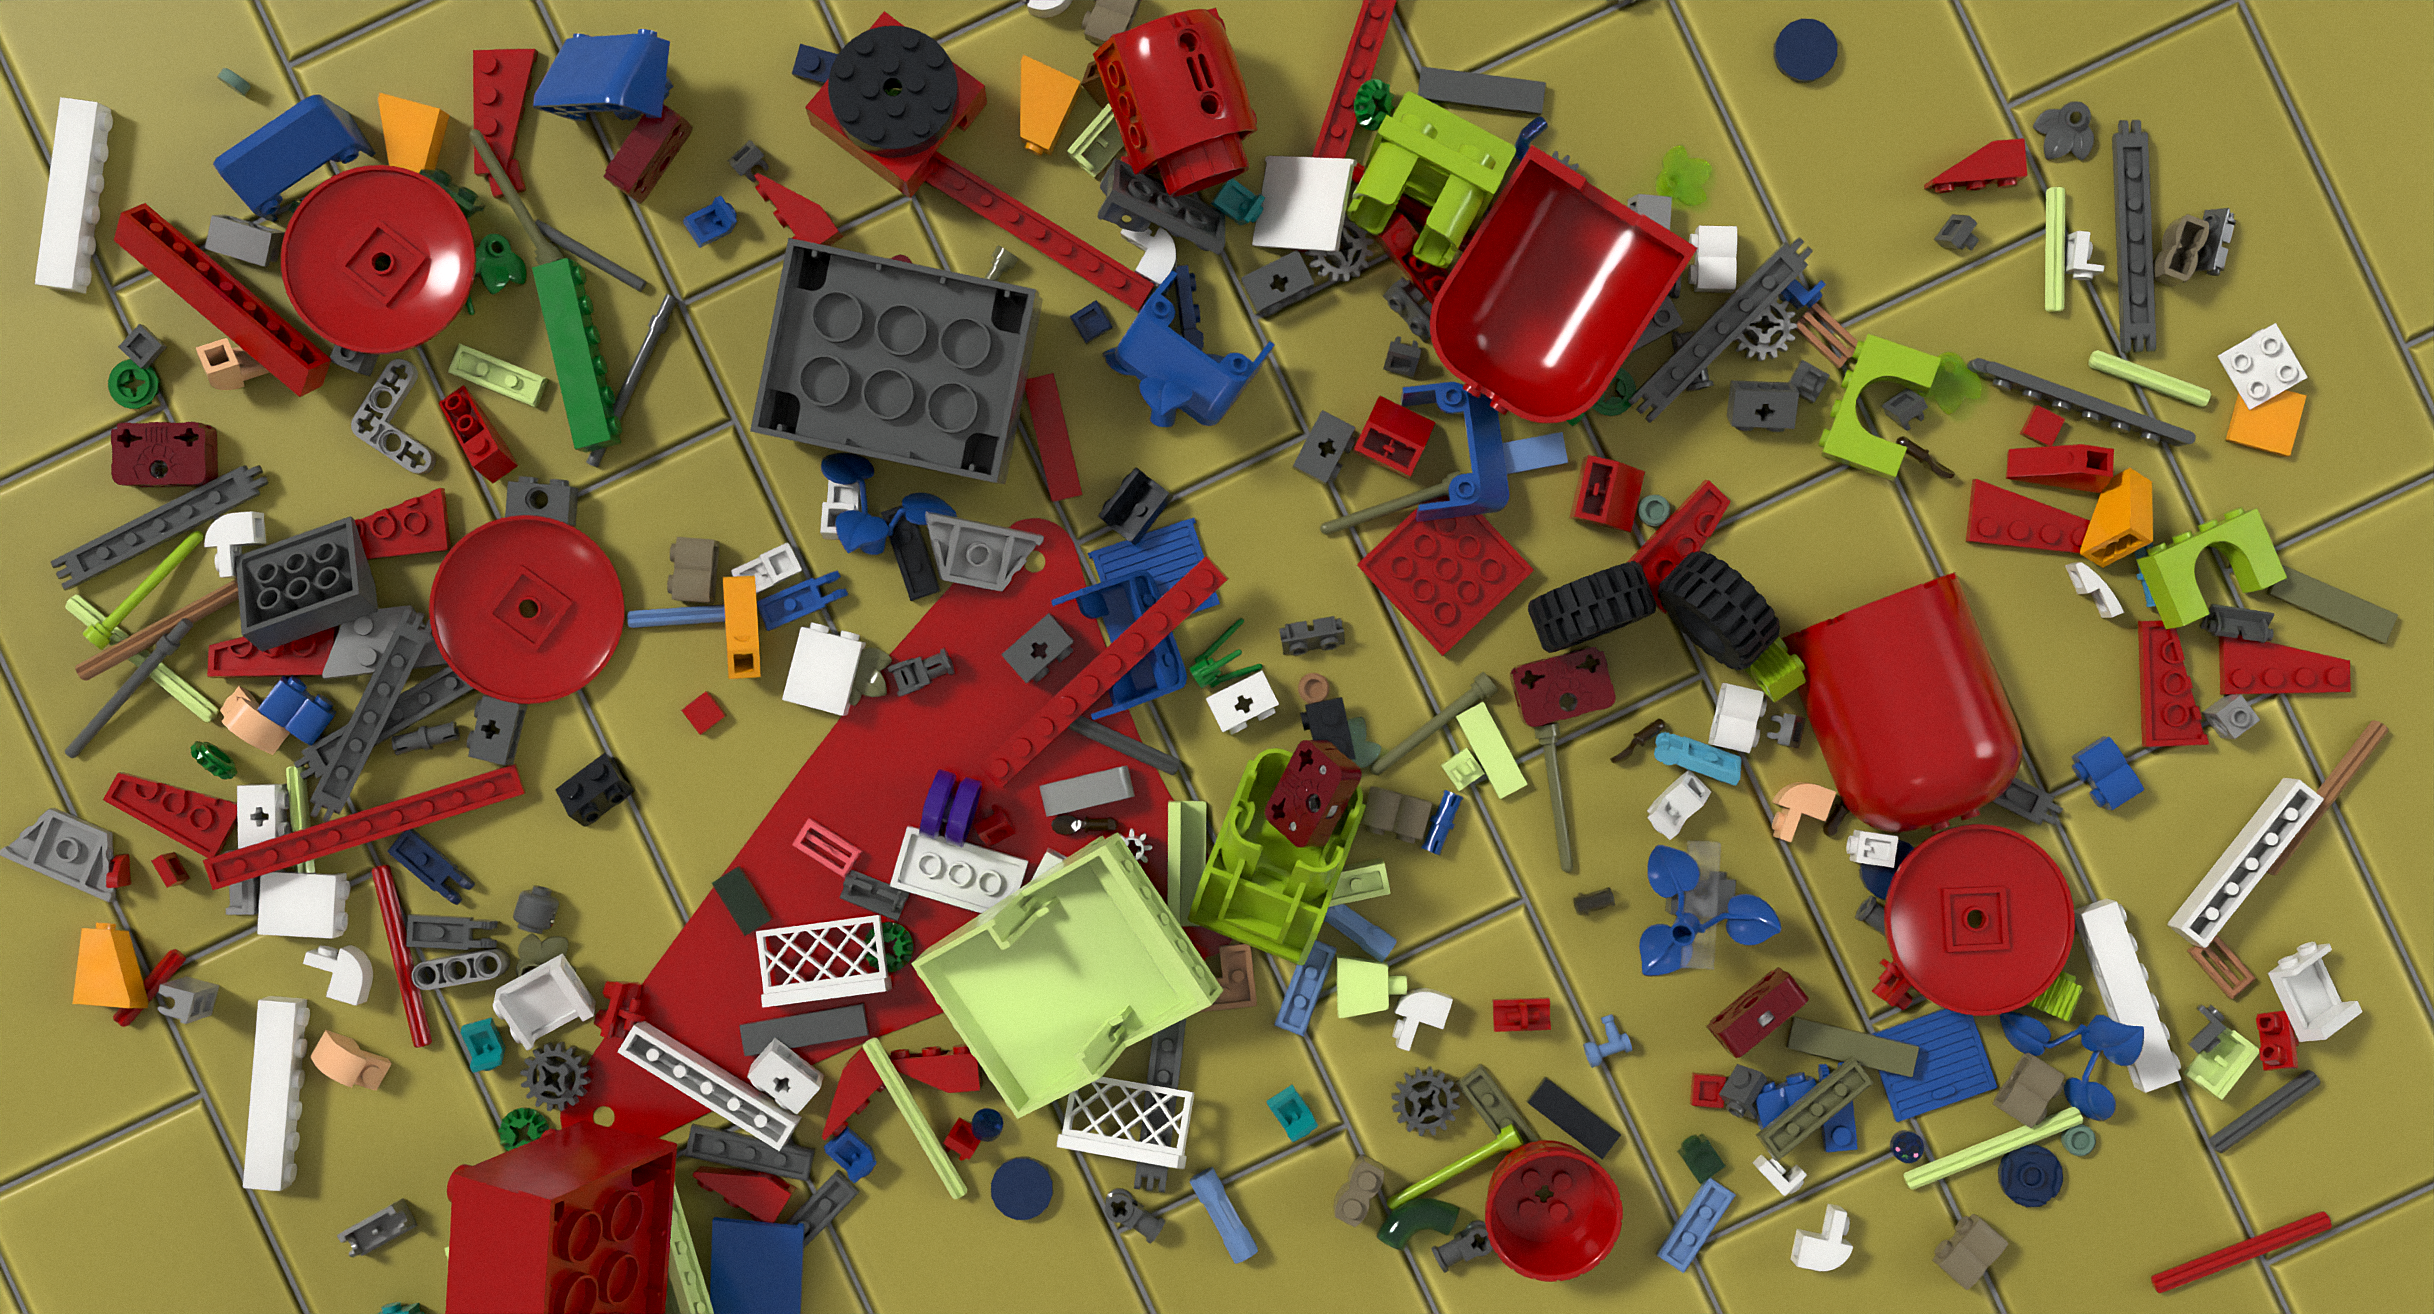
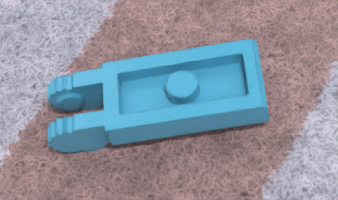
M1661 732L1656 736L1655 743L1657 748H1655L1654 756L1657 761L1663 762L1666 765L1677 764L1687 770L1704 774L1734 786L1739 782L1742 762L1740 756L1685 736L1680 737L1675 734H1669V732Z

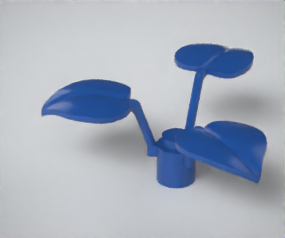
M1117 347L1103 353L1106 363L1113 370L1123 375L1134 376L1117 362L1115 357ZM1206 354L1219 364L1224 359L1223 356L1217 354ZM1149 377L1143 379L1139 384V391L1142 397L1152 409L1150 421L1159 427L1173 426L1175 424L1177 408L1186 405L1192 399V391L1181 382Z
M835 453L824 457L822 460L821 471L828 480L843 485L857 482L860 486L862 512L856 510L844 511L836 517L835 522L838 538L847 553H851L858 548L871 555H878L884 552L886 537L893 535L894 527L903 515H905L909 522L918 525H927L925 519L926 511L957 517L954 509L945 501L935 495L920 492L909 494L903 498L902 506L904 508H900L889 526H887L884 519L872 517L868 514L866 485L863 479L874 476L872 464L864 457L852 453Z
M1657 845L1651 852L1648 860V879L1653 890L1661 897L1669 898L1678 894V910L1676 912L1677 918L1672 927L1666 924H1655L1643 932L1639 946L1642 973L1648 976L1663 975L1684 967L1691 959L1693 952L1691 943L1698 932L1704 933L1707 928L1724 919H1728L1726 930L1729 936L1735 942L1743 945H1756L1780 933L1782 929L1780 920L1773 908L1761 898L1751 894H1740L1729 900V913H1722L1706 923L1700 924L1699 919L1695 915L1684 912L1685 895L1683 892L1690 891L1696 887L1700 877L1698 864L1684 851L1665 845Z
M2012 1011L2000 1014V1021L2006 1038L2014 1048L2024 1054L2030 1053L2034 1056H2040L2044 1053L2045 1047L2053 1048L2081 1034L2083 1046L2093 1051L2084 1071L2082 1080L2071 1077L2066 1081L2064 1085L2066 1099L2072 1107L2078 1108L2082 1115L2093 1120L2104 1121L2113 1115L2116 1110L2114 1096L2103 1085L2097 1082H2089L2090 1073L2102 1050L2106 1058L2112 1063L2121 1066L2132 1065L2138 1059L2143 1049V1026L2125 1025L2112 1021L2107 1016L2096 1015L2087 1027L2080 1024L2076 1030L2056 1040L2049 1041L2051 1038L2049 1029L2038 1020Z

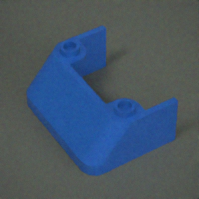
M317 94L300 101L218 156L213 165L220 176L255 215L274 222L278 219L275 212L280 209L279 204L283 200L280 193L330 160L346 164L355 160L359 156V151L370 157L375 155L376 152L348 111L322 95Z
M1172 270L1144 304L1119 342L1115 351V357L1123 368L1141 381L1145 378L1156 377L1185 384L1193 393L1192 399L1186 405L1179 407V409L1200 424L1213 426L1223 418L1255 377L1275 344L1269 341L1254 362L1243 354L1230 353L1224 357L1220 364L1168 327L1175 317V308L1166 299L1177 276V273Z
M1445 382L1403 387L1401 406L1403 407L1437 403L1439 409L1447 414L1464 413L1472 473L1460 474L1452 479L1448 489L1450 501L1419 504L1416 513L1417 522L1495 513L1501 511L1509 500V487L1498 411L1489 406L1492 399L1482 393L1479 398L1473 396L1463 389L1464 384Z
M1137 570L1053 599L1051 602L1055 606L1076 599L1078 607L1085 617L1089 619L1103 618L1112 643L1161 597L1152 575L1145 570ZM1173 632L1166 636L1109 689L1113 706L1092 713L1091 717L1093 720L1132 708L1185 686L1187 672Z

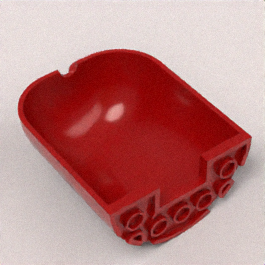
M1531 145L1434 300L1430 314V335L1433 347L1443 365L1453 375L1465 382L1464 390L1477 398L1480 397L1481 393L1492 399L1489 406L1503 415L1510 411L1523 419L1537 423H1558L1570 420L1586 412L1602 396L1698 248L1646 215L1636 213L1588 183L1587 179L1534 145Z
M1956 572L1838 615L1833 619H1827L1800 632H1795L1781 638L1788 648L1787 653L1790 656L1795 653L1805 666V670L1802 673L1806 682L1797 687V691L1837 791L1849 811L1863 823L1886 832L1903 833L1930 827L1932 832L1951 826L1949 820L1960 816L1961 820L1964 821L1980 815L1978 809L1997 799L2013 782L2022 760L2023 745L2021 732Z

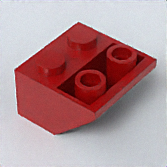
M1379 395L1352 452L1409 479L1436 422Z
M1587 455L1583 457L1569 519L1631 533L1645 471L1597 456Z

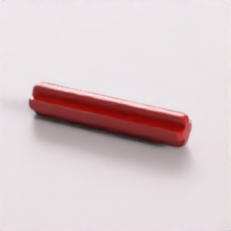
M170 950L144 979L143 984L149 1002L159 992L160 984L166 983L186 961L185 955L179 950ZM119 1008L113 1015V1019L122 1027L129 1026L144 1008Z

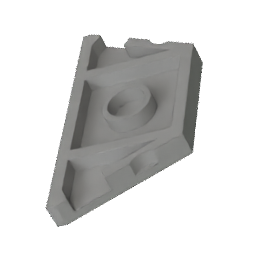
M928 511L925 513L939 577L944 581L1002 592L1012 580L1013 574L1019 571L1027 562V556L1037 544L1040 546L1044 539V536L1032 532Z
M407 606L378 609V612L341 624L322 673L323 679L373 674ZM414 608L412 615L408 619L413 623L418 615ZM421 621L420 626L426 628L424 623ZM431 633L413 669L448 665Z
M48 809L38 818V821L33 826H28L21 832L19 838L0 850V856L102 900L112 902L116 898V888L106 887V874L112 872L114 864L111 862L114 858L112 832L59 809Z

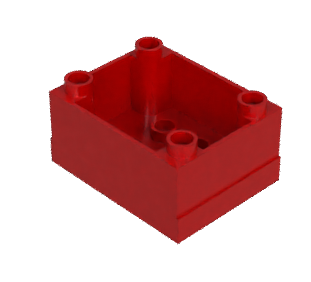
M583 1120L561 1130L548 1129L539 1139L476 1165L462 1164L458 1166L451 1174L447 1184V1197L452 1204L445 1314H665L677 1143L649 1135L638 1136Z

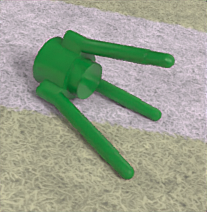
M1238 619L1203 654L1194 658L1196 664L1189 667L1202 689L1208 685L1213 688L1222 682L1263 668L1262 664H1256L1217 677L1222 673L1220 668L1240 656L1242 650L1238 649L1217 662L1213 657L1208 659L1244 623V619Z

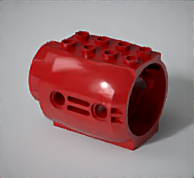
M1216 8L1208 10L1193 9L1174 13L1144 23L1131 30L1113 34L1093 53L1134 175L1160 172L1169 196L1179 197L1219 185L1249 170V163L1241 142L1258 130L1256 126L1257 117L1250 106L1246 85L1235 53L1226 35L1224 21L1219 17Z

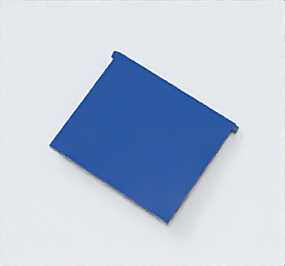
M1195 518L1145 533L1136 546L1125 540L1088 553L1089 558H1093L1100 582L1137 570H1145L1154 578L1160 597L1167 593L1204 558L1193 525L1196 523ZM1216 591L1193 613L1219 605Z
M1944 1008L1872 1033V1035L1919 1046L1913 1077L1878 1070L1896 1122L1998 1088L1973 1015L1961 1014Z
M720 1217L713 1218L710 1301L714 1314H801L805 1229L803 1223L789 1225Z

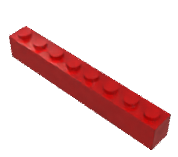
M146 203L121 212L114 241L299 397L323 386L332 360Z

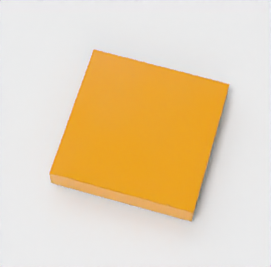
M2285 390L2249 410L2238 393L2225 441L2284 457L2290 456L2307 395Z

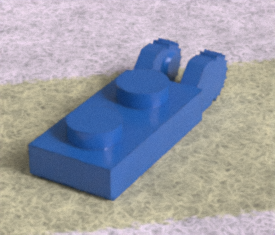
M834 571L817 579H808L757 601V608L767 631L827 607L826 604L848 596L846 588L833 591L822 597L819 586L837 581L841 577L839 572Z
M1819 1064L1818 1066L1819 1082L1830 1074L1827 1064ZM1853 1100L1821 1126L1825 1152L1858 1149Z

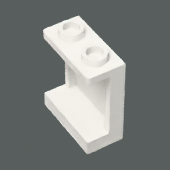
M811 622L810 628L801 627L782 700L842 716L848 715L850 707L848 701L862 649H865L866 643L859 641L860 635L843 630L840 636L828 633L830 627Z
M281 869L261 875L257 934L332 939L342 936L348 926L345 900L349 897L350 883L346 881L347 874L285 872V870Z
M2308 942L2297 947V953L2280 959L2278 961L2279 965L2268 973L2299 1042L2326 1040L2362 1013L2358 1001L2342 1002L2321 958L2332 950L2329 943L2316 945L2315 942Z
M562 953L496 989L493 1009L501 1020H506L510 1026L513 1039L518 1044L522 1043L528 1051L534 1047L536 1039L578 1016L582 1021L593 1017L596 1001Z

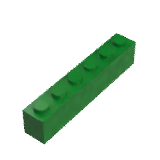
M569 258L532 267L575 450L588 453L621 444L619 434L622 433V426L619 418L614 415L612 404L615 403V397L612 388L607 385L605 377L608 367L604 357L600 355L598 344L601 342L597 327L592 322L591 313H593L594 309L590 297L585 292L584 283H586V275L583 267Z

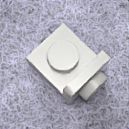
M2076 231L2067 235L2065 273L2073 274V279L2092 280L2093 276L2104 272L2103 265L2087 264L2093 249V244L2089 241L2090 232Z
M1854 829L1853 836L1850 835L1848 837L1846 852L1850 854V861L1894 868L1898 836Z
M1762 1155L1752 1162L1784 1197L1788 1193L1793 1194L1799 1190L1804 1183L1803 1179L1807 1176L1798 1165H1795L1787 1172L1773 1158L1768 1161Z

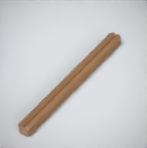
M237 579L81 662L75 667L76 673L82 680L88 681L156 644L165 633L169 634L182 618H187L192 623H195L239 599Z
M2371 721L2316 793L2324 800L2267 870L2268 874L2275 876L2280 872L2382 741L2389 730L2383 723Z

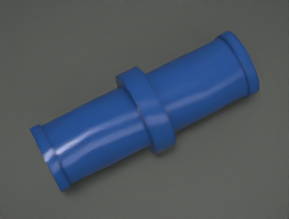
M1447 790L1443 792L1444 794L1435 816L1432 815L1430 818L1432 824L1421 847L1439 856L1449 830H1453L1455 826L1452 822L1460 802L1463 800L1462 796L1455 795V793Z

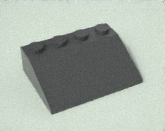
M351 516L235 557L242 636L262 652L378 612L375 582L355 520Z

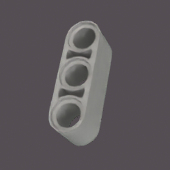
M1128 765L1039 786L1046 817L1135 796Z
M491 948L433 958L414 967L412 981L419 989L431 990L490 980L504 974L509 969L510 957L503 949ZM488 956L496 959L498 963L496 971L488 968L486 964ZM458 961L464 963L467 968L465 976L459 975L456 971ZM428 966L436 973L434 982L426 978L425 970Z

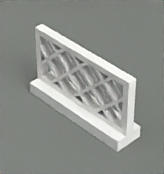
M881 915L756 931L764 992L761 995L762 1007L877 993L892 989L891 976H888ZM873 922L875 936L869 944H866L855 935V932L861 924ZM848 925H855L851 931L845 927ZM833 927H838L847 934L838 948L824 939ZM824 929L820 935L814 930ZM803 931H807L817 939L807 953L794 943V940ZM794 933L790 939L784 934ZM776 935L786 943L777 956L767 950L766 936ZM851 938L864 948V951L855 962L841 952ZM820 942L834 952L825 966L810 956ZM875 942H876L877 951H875V950L872 948V946L875 944ZM789 947L803 956L794 970L780 960ZM868 952L878 959L879 972L868 973L859 966V963ZM837 956L851 966L844 977H837L828 970ZM768 958L772 960V963L770 965L768 962ZM807 960L821 970L813 981H806L797 974ZM777 964L790 975L783 985L771 986L770 972ZM854 970L860 973L859 975L850 976ZM824 974L830 977L829 979H821ZM793 978L799 981V983L789 984Z
M1101 1077L1092 1082L1097 1093L1085 1102L1079 1095L1078 1090L1069 1093L1062 1134L1058 1135L1057 1147L1185 1169L1187 1156H1184L1194 1092ZM1098 1083H1104L1108 1085L1101 1089ZM1114 1086H1120L1127 1098L1113 1107L1105 1093ZM1128 1088H1133V1089H1138V1090H1136L1134 1093L1131 1094L1130 1091L1128 1090ZM1143 1091H1150L1157 1103L1143 1112L1134 1098ZM1157 1093L1168 1095L1161 1099ZM1174 1096L1185 1097L1183 1111L1176 1117H1173L1164 1103ZM1101 1097L1110 1111L1096 1120L1087 1106ZM1076 1101H1077L1080 1106H1078V1107L1075 1109V1107H1076ZM1131 1102L1139 1116L1128 1125H1125L1117 1111ZM1161 1107L1169 1122L1156 1131L1147 1116ZM1083 1110L1092 1124L1083 1131L1072 1130L1074 1116ZM1111 1115L1114 1116L1122 1128L1112 1137L1106 1136L1099 1125ZM1182 1118L1181 1126H1179L1177 1121ZM1141 1120H1143L1152 1133L1142 1142L1136 1141L1129 1131ZM1172 1125L1179 1134L1177 1148L1166 1146L1159 1136ZM1095 1128L1099 1134L1089 1132ZM1125 1133L1128 1139L1119 1137ZM1155 1138L1159 1145L1149 1142Z

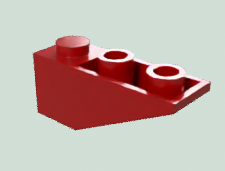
M2025 138L1990 142L1924 185V190L1935 189V193L1940 194L1955 191L1954 187L1966 186L1967 191L1985 189L1986 184H1997L1998 188L2017 186V182L2028 176Z
M759 173L754 175L759 182L755 186L756 190L765 202L769 200L773 202L777 208L773 212L774 216L783 228L787 226L791 228L795 234L792 239L831 246L843 237L827 212L819 204Z
M1393 211L1383 232L1379 235H1371L1390 259L1433 305L1440 288L1449 274L1444 268L1430 265L1414 256L1413 248L1419 238V234L1404 215Z
M464 385L439 402L471 465L492 484L518 466L507 444Z
M2085 444L2009 449L2007 453L2006 479L2101 493L2113 478L2114 449Z
M967 1044L955 1045L953 1050L941 1051L939 1046L922 1048V1053L910 1054L909 1049H897L890 1051L891 1055H888L898 1072L947 1093L980 1091L983 1086L982 1067L971 1054Z
M863 1046L844 1065L821 1137L823 1140H826L831 1134L837 1137L849 1124L846 1119L853 1112L859 1115L871 1102L868 1097L875 1090L881 1093L886 1088L864 1051Z
M700 1166L692 1174V1177L697 1179V1184L701 1188L709 1192L715 1190L724 1196L723 1200L728 1205L734 1208L742 1207L751 1213L750 1217L754 1221L775 1223L796 1190L795 1186L777 1175L755 1170Z

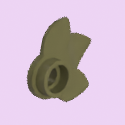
M877 648L862 650L848 703L855 706L861 699L862 694L870 697H880L887 694L886 682L880 673L881 670L892 662V658L887 653Z
M535 934L527 935L518 947L520 960L516 966L517 977L529 972L527 970L528 966L538 967L562 953L566 957L568 939L561 936H553L541 942Z

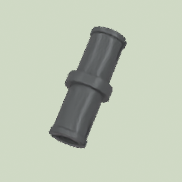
M451 721L450 723L430 728L422 726L419 727L418 731L392 736L391 741L393 750H395V754L398 756L419 749L428 751L432 750L435 745L460 740V733L456 722Z

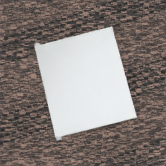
M1267 156L1265 158L1267 165L1261 195L1265 197L1261 204L1264 209L1256 220L1252 246L1338 252L1353 169L1357 165V160Z

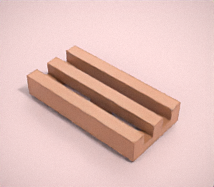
M1817 303L1810 307L1795 323L1797 324L1795 330L1837 369L1841 368L1846 360L1853 355L1858 341ZM1814 313L1850 347L1847 349L1812 314ZM1807 321L1831 345H1833L1842 354V356L1840 358L1837 357L1803 324Z
M2218 935L2213 938L2206 948L2199 946L2190 947L2187 950L2190 956L2230 999L2237 996L2256 979ZM2211 943H2213L2219 949V951L2243 976L2244 979L2242 981H2239V979L2232 973V971L2209 947ZM2202 951L2205 952V954L2213 961V963L2235 986L2233 989L2224 981V979L2200 954Z

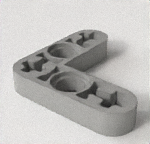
M395 359L386 366L354 415L351 429L358 438L408 471L416 474H427L433 470L436 464L434 453L428 447L390 423L418 378V371L414 364L403 359ZM406 367L405 373L408 375L407 378H400L397 381L399 375L395 373L396 369H404ZM386 383L395 384L394 386L400 388L399 392L392 387L386 386ZM383 391H388L392 396V403L387 408H380L377 403V397ZM370 408H372L376 412L382 413V418L374 416V413L369 412ZM372 419L370 424L374 427L373 431H365L363 433L365 427L361 425L362 421H370ZM397 434L401 439V446L397 451L391 452L387 449L386 440L390 435ZM408 450L418 455L424 453L423 459L426 463L424 466L417 465L415 467L417 461L405 454Z

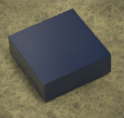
M1097 300L1070 316L1086 344L1113 328Z

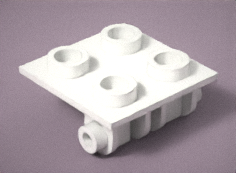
M2276 323L2253 333L2250 338L2217 356L2249 410L2308 378Z

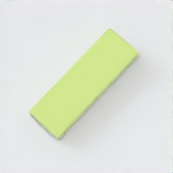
M460 343L448 370V373L538 408L549 380Z
M1483 701L1455 716L1499 799L1528 785Z

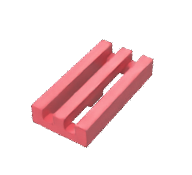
M808 818L792 844L844 878L849 874L857 858L862 853L861 849L812 818ZM809 829L816 830L851 852V857L810 833ZM804 837L845 862L844 868L803 843Z

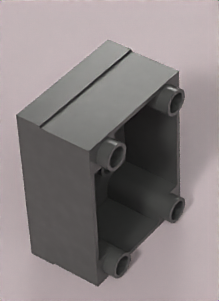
M788 238L750 432L1005 485L1043 299L1039 296L1040 293L1032 288Z

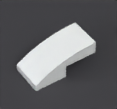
M787 542L731 570V574L733 577L755 576L756 594L801 572L802 569Z
M2082 562L2065 565L2077 594L2091 593L2101 618L2114 617L2124 612L2114 593L2091 568Z

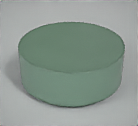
M223 68L217 76L224 84L244 97L251 89V85L228 68Z
M1649 495L1640 501L1637 514L1645 525L1658 526L1668 519L1670 505L1660 495Z
M2080 1124L2062 1131L2061 1143L2071 1154L2085 1156L2094 1149L2096 1137L2089 1127Z

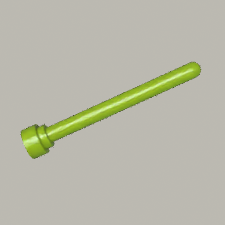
M198 530L193 531L102 623L98 621L95 625L91 624L82 634L92 644L103 650L111 642L112 631L203 540V533Z
M1512 1123L1500 1129L1501 1133L1497 1135V1139L1390 1197L1387 1200L1388 1208L1392 1210L1397 1209L1502 1150L1505 1152L1513 1151L1523 1146L1524 1143L1519 1132Z

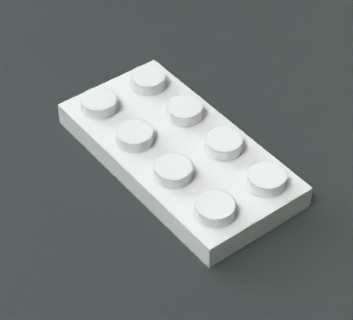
M908 825L890 883V887L983 913L1021 888L1029 860L965 842L962 848L947 844L944 835H940L934 840L920 836V828Z

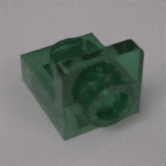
M1703 1134L1689 1136L1681 1143L1682 1148L1677 1150V1153L1700 1184L1726 1167Z

